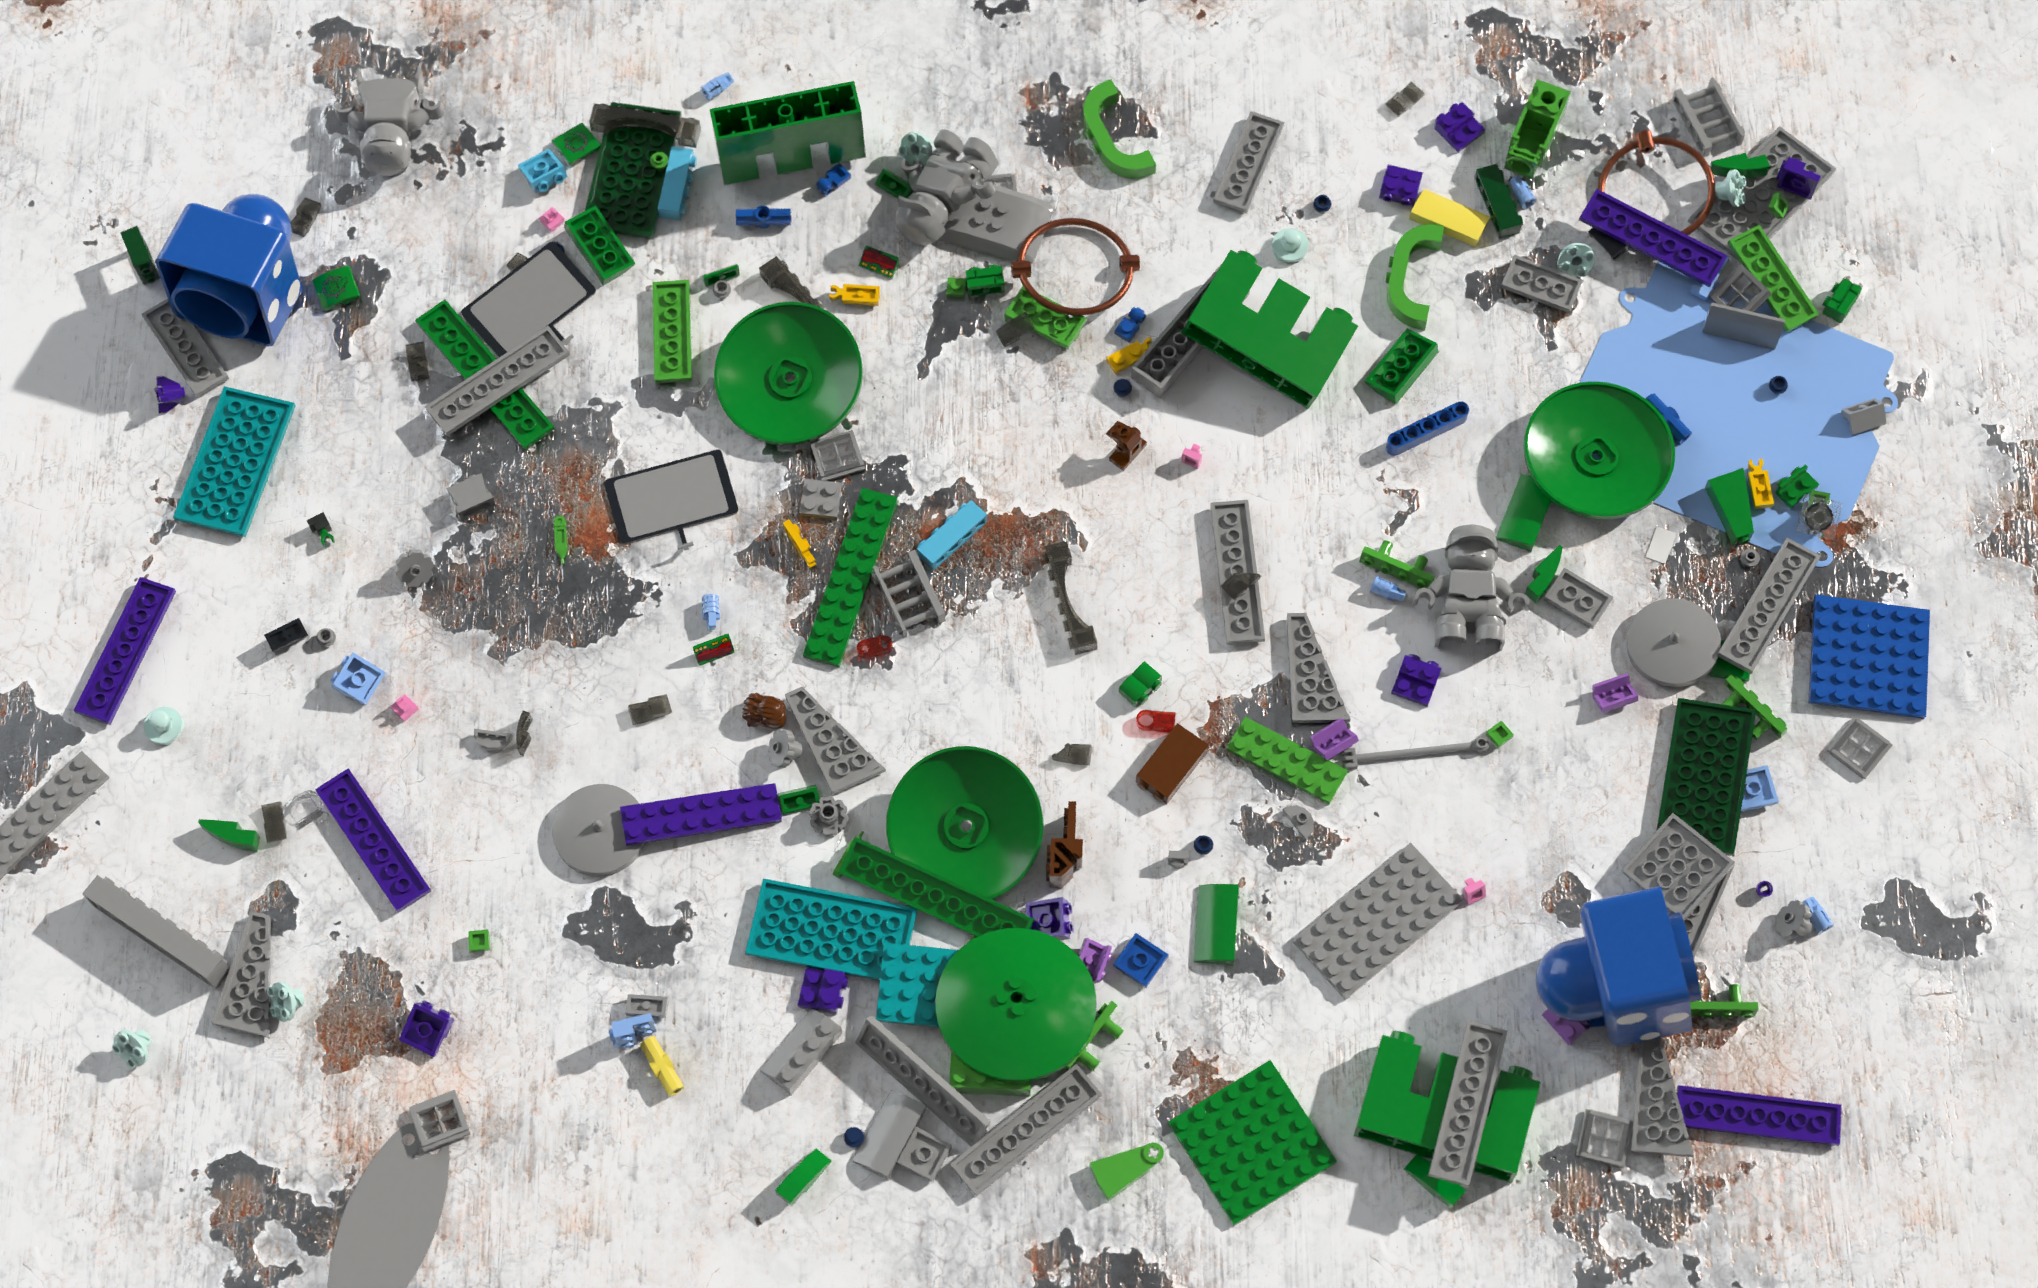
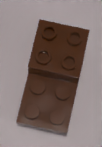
M1068 801V808H1064L1063 838H1051V845H1047L1046 881L1050 882V888L1062 889L1073 878V867L1076 869L1082 868L1083 839H1075L1076 801Z

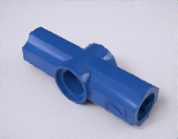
M759 206L756 209H736V226H758L766 229L771 225H791V208L769 209L767 206Z
M1655 393L1646 397V400L1664 417L1675 441L1678 444L1684 443L1691 436L1692 432L1681 422L1677 411L1672 407H1667Z

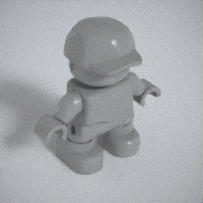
M420 65L417 66V77L415 80L402 79L399 76H396V78L384 76L383 79L364 81L360 67H357L356 82L364 105V114L355 110L354 103L351 100L348 102L349 108L340 109L338 104H334L337 119L342 123L349 122L356 130L365 132L363 139L360 141V152L362 161L368 171L382 176L402 174L406 171L411 158V142L408 138L411 135V131L420 129L429 119L437 120L444 115L442 100L431 107L428 99L425 98L422 103L423 109L417 110L419 97L423 94L424 79Z
M940 130L933 142L936 149L928 158L926 166L922 165L920 159L912 167L906 159L901 161V167L909 179L910 188L915 192L908 199L902 196L898 197L899 207L895 215V223L900 233L906 239L922 246L936 242L946 232L944 226L949 219L948 210L952 212L957 211L962 204L976 198V194L981 199H988L995 194L993 183L986 182L984 184L985 177L993 174L999 162L990 146L983 140L970 137L964 145L956 134L948 130ZM963 151L964 157L960 161H956Z
M1470 524L1454 528L1448 536L1445 547V558L1447 559L1448 567L1452 571L1449 575L1438 576L1428 589L1421 588L1414 595L1413 606L1418 604L1419 598H1426L1429 601L1428 608L1431 610L1435 598L1446 593L1445 604L1436 623L1434 647H1438L1440 639L1444 637H1459L1462 639V644H1465L1466 633H1475V644H1478L1482 639H1498L1499 650H1502L1505 644V629L1496 596L1508 602L1507 611L1509 614L1514 609V602L1521 603L1523 610H1528L1529 598L1523 593H1514V590L1505 579L1495 577L1494 572L1491 571L1495 566V561L1498 559V543L1494 532L1487 527Z

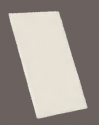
M1656 527L1646 557L1666 564L1677 533Z

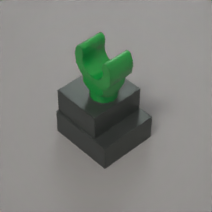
M324 512L306 520L312 533L317 531L319 537L321 536L320 541L324 547H326V539H331L335 543L334 537L328 533L332 529Z

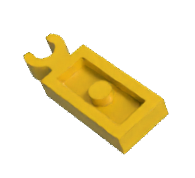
M843 284V288H839L836 285L830 286V291L837 292L834 295L829 294L831 301L842 299V304L879 306L880 286Z
M1146 338L1143 344L1136 341L1107 356L1106 361L1115 375L1133 366L1150 347L1148 344L1152 342V338Z
M1762 459L1758 460V466L1753 465L1752 460L1748 462V469L1752 472H1748L1747 477L1754 509L1771 508L1774 506L1767 470L1762 471Z
M790 519L783 522L785 533L802 559L805 560L809 568L815 566L816 560L809 552L810 545L806 538L802 539L799 535L801 532L798 526L792 524Z

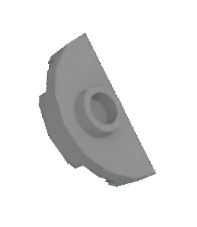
M474 729V737L478 745L487 751L504 749L513 738V735L510 733Z
M1298 805L1283 808L1285 815L1306 841L1314 829V820L1310 812Z

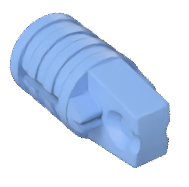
M725 73L702 85L701 91L708 100H711L728 88L734 80L730 73Z
M1513 177L1509 181L1513 188V193L1523 209H1527L1536 203V198L1525 181H1522L1520 177Z
M1376 576L1370 592L1379 594L1386 599H1395L1401 602L1406 594V591L1399 588L1397 584L1379 578V576Z
M706 594L702 596L703 620L707 621V630H715L716 620H720L719 596L716 594Z
M1814 897L1807 898L1802 902L1810 908L1811 917L1809 920L1814 925L1818 934L1833 927V922H1831L1824 908L1821 907Z

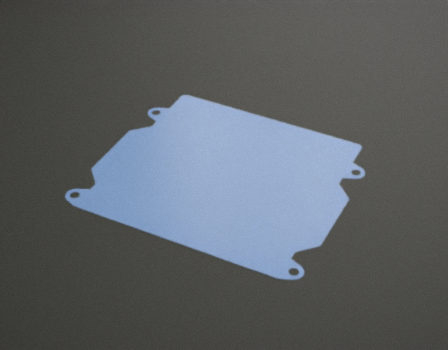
M1658 262L1646 288L1630 287L1621 291L1619 300L1633 314V317L1628 325L1602 333L1580 383H1612L1628 388L1645 399L1650 394L1655 393L1667 407H1672L1677 411L1681 422L1692 432L1691 436L1684 443L1678 444L1673 438L1675 444L1674 469L1666 488L1653 503L1726 533L1705 486L1709 479L1743 468L1754 530L1749 543L1777 554L1786 538H1789L1815 553L1824 551L1828 556L1825 561L1818 560L1815 567L1828 566L1833 561V553L1818 538L1821 531H1816V534H1812V530H1809L1802 520V514L1807 507L1809 495L1790 509L1775 494L1778 487L1777 483L1784 477L1786 479L1790 477L1791 472L1799 466L1801 468L1806 464L1808 466L1807 472L1819 483L1818 488L1815 490L1830 493L1828 507L1833 513L1831 525L1850 518L1880 446L1871 429L1853 435L1850 431L1849 420L1842 416L1841 409L1874 398L1882 401L1885 397L1892 400L1890 407L1884 406L1885 413L1892 412L1898 407L1896 396L1883 385L1894 360L1893 354L1883 348L1813 320L1788 333L1783 328L1775 349L1703 333L1704 321L1712 302H1716L1709 295L1706 300L1690 294L1689 290L1695 280ZM1716 281L1711 292L1720 284ZM1730 288L1721 299L1729 304L1738 294ZM1627 293L1634 294L1635 301L1627 302L1625 295ZM1743 294L1749 301L1754 298V296L1749 294ZM1740 297L1731 307L1743 309L1747 303ZM1766 301L1754 311L1776 317ZM1775 376H1783L1787 380L1788 388L1782 394H1775L1769 388V382ZM1592 454L1593 459H1601L1599 454ZM1759 459L1763 460L1762 471L1767 470L1774 501V506L1771 508L1754 509L1747 477L1748 472H1752L1748 469L1749 460H1752L1755 466H1758Z

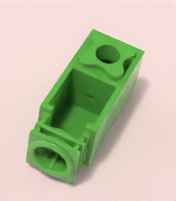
M1538 79L1536 80L1511 137L1504 169L1533 179L1536 169L1538 167L1541 168L1565 114L1571 91Z

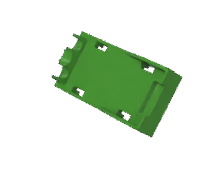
M1022 286L1004 313L1006 322L1020 329L1036 333L1066 349H1069L1072 342L1076 341L1086 323V317L1082 315H1071V318L1069 315L1044 307L1029 295L1024 286ZM1044 297L1045 299L1049 300L1050 302H1053V303H1055V304H1057V305H1060V304H1058V303H1056V302H1054V301H1052V300H1050V299Z

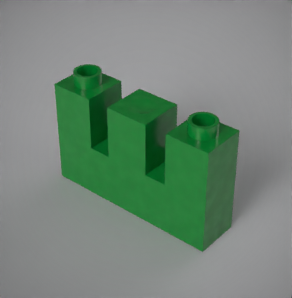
M854 81L709 109L724 185L759 179L756 156L773 153L777 175L813 168L810 145L825 142L830 164L866 158L862 113Z
M1230 250L1181 333L1309 409L1321 392L1358 325L1352 322L1353 318L1347 311L1341 308H1334L1332 310L1326 307L1307 339L1303 341L1290 333L1305 308L1310 296L1278 278L1258 313L1243 305L1242 302L1263 268L1256 265L1257 260L1246 251H1238L1236 253Z
M1392 1031L1390 1037L1386 1035L1381 1037L1354 1136L1432 1159L1458 1057L1441 1052L1428 1097L1412 1093L1410 1088L1422 1046L1414 1044L1415 1038L1412 1035L1401 1031ZM1509 1066L1508 1072L1500 1071L1494 1085L1473 1172L1508 1183H1512L1517 1175L1541 1081L1532 1079L1533 1073L1530 1070L1519 1066Z

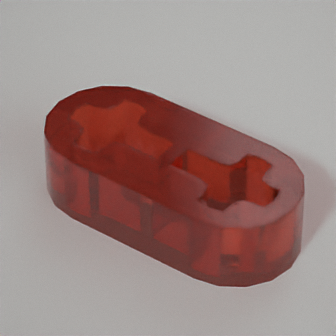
M886 635L864 639L857 644V653L863 659L886 655L893 649L892 639ZM882 642H885L887 644V648H883V646H881ZM863 646L869 648L867 653L864 652Z

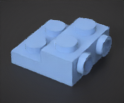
M352 652L350 657L346 655L340 665L343 668L340 673L336 671L330 681L333 682L331 688L346 697L350 696L365 706L386 672Z
M651 1013L611 1022L612 1029H609L613 1046H618V1048L630 1049L635 1044H638L637 1036L647 1037L652 1035L653 1032H657Z

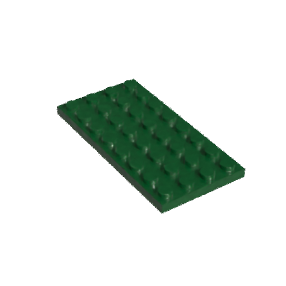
M611 102L585 211L596 205L615 234L647 239L654 238L659 216L658 204L667 166L663 170H657L652 167L650 158L653 154L662 152L667 155L669 161L672 146L675 147L682 117L681 111Z
M1678 698L1657 830L1674 813L1724 854L1734 857L1756 709Z

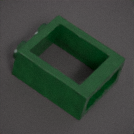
M138 226L120 232L133 266L143 285L160 279L152 255Z

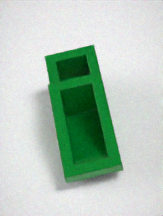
M1746 153L1711 161L1710 168L1713 175L1727 177L1730 170H1737L1741 176H1745V179L1767 176L1770 164L1765 154L1748 158Z
M1561 545L1550 553L1533 571L1532 577L1534 580L1527 586L1525 595L1535 604L1544 596L1555 577L1563 547Z
M199 819L198 823L202 829L217 840L235 848L258 851L260 836L256 831L242 830L238 822Z
M816 1148L776 1188V1194L792 1207L799 1197L808 1191L832 1160Z
M1416 1154L1403 1170L1431 1195L1437 1196L1451 1209L1465 1194L1466 1190L1458 1184L1428 1176L1431 1163Z

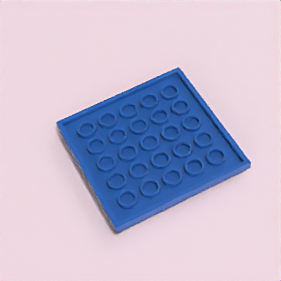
M1815 594L1808 703L1924 719L1927 710L1930 610Z

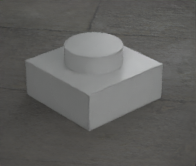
M1169 850L1168 864H1172L1174 867L1188 865L1189 851Z

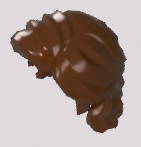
M751 693L744 700L746 706L742 708L744 710L742 718L747 721L748 727L762 726L772 730L782 728L786 724V706L782 700L759 693Z

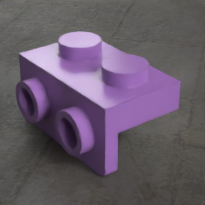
M1628 673L1592 686L1593 700L1602 713L1638 701V695L1630 684Z
M1342 718L1310 737L1316 753L1325 760L1334 758L1337 754L1352 747L1353 744L1359 741L1357 735L1347 728Z
M1084 938L1078 956L1087 967L1093 984L1099 983L1105 975V966L1111 959L1112 946H1103L1090 938Z
M1549 1009L1542 1014L1545 1020L1568 1045H1571L1580 1035L1590 1029L1588 1020H1566L1555 1015Z

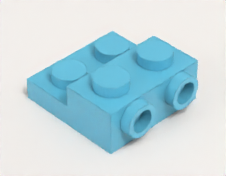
M550 149L518 164L519 170L536 194L540 191H547L550 186L555 183L560 184L568 177L564 166Z

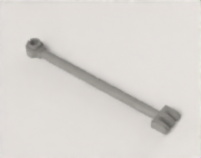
M1478 737L1469 743L1356 754L1355 748H1349L1341 753L1342 755H1350L1342 758L1345 763L1351 762L1343 765L1344 769L1350 770L1357 769V762L1467 750L1482 754L1488 750L1489 741L1485 737ZM1482 741L1485 745L1480 746L1478 742Z

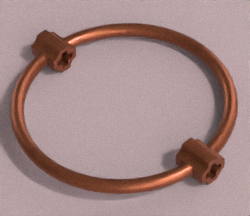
M1640 131L1636 134L1637 141L1622 147L1608 160L1600 174L1597 189L1605 193V183L1610 170L1626 153L1636 148L1639 149V153H1650L1655 150L1654 144L1679 148L1696 159L1704 170L1708 183V197L1702 213L1690 226L1680 231L1690 235L1702 225L1713 207L1716 192L1712 170L1705 158L1690 145L1672 138L1652 137L1651 131Z
M1081 218L1057 219L1039 226L1024 240L1019 250L1017 261L1011 262V276L1013 278H1020L1025 290L1034 300L1055 312L1075 316L1099 313L1118 303L1130 288L1134 271L1140 270L1139 256L1131 255L1126 244L1116 233L1102 224ZM1079 225L1095 229L1112 239L1123 253L1119 257V267L1121 272H1126L1125 281L1117 294L1100 305L1089 308H1069L1057 305L1041 296L1032 287L1027 278L1031 277L1030 261H1025V255L1030 244L1045 231L1059 226Z

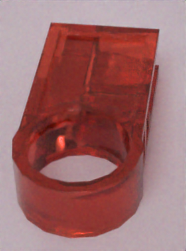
M1142 710L1137 714L1136 724L1143 731L1170 733L1175 727L1176 713ZM1143 715H1149L1152 717L1153 723L1144 726L1139 722V718Z

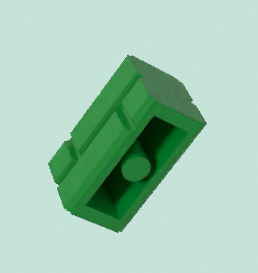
M989 265L987 268L979 269L978 267H972L969 270H965L968 297L1005 292L1002 266Z
M1843 278L1840 283L1836 282L1831 290L1832 296H1827L1822 304L1824 306L1822 313L1842 323L1859 297L1862 287L1855 283L1853 284L1846 278Z

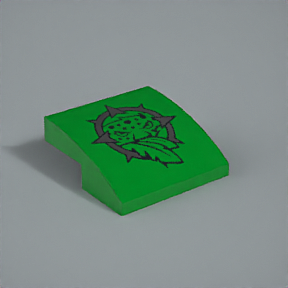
M582 122L551 140L570 166L598 151L601 146Z
M350 266L328 271L312 279L322 309L326 312L341 303L347 305L360 297Z

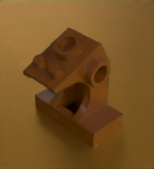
M1117 421L1106 433L1107 436L1117 443V449L1109 457V461L1122 471L1130 465L1147 445V441L1141 438L1139 429L1130 427L1120 421Z

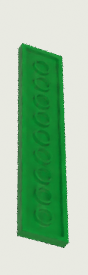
M445 299L415 319L417 325L464 380L496 360L494 355ZM519 388L489 408L524 450H527L555 430L554 425L522 388Z
M865 488L861 489L804 649V658L840 667L865 597L871 574H873V566L876 565L894 514L898 497Z
M854 837L838 872L977 937L1005 928L1030 929L1034 921L1032 917L857 837Z

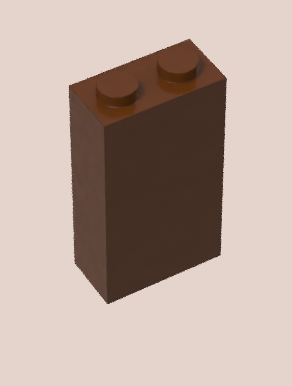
M1177 723L1136 775L1137 786L1143 791L1147 790L1152 793V796L1157 801H1163L1168 804L1207 754L1209 744Z

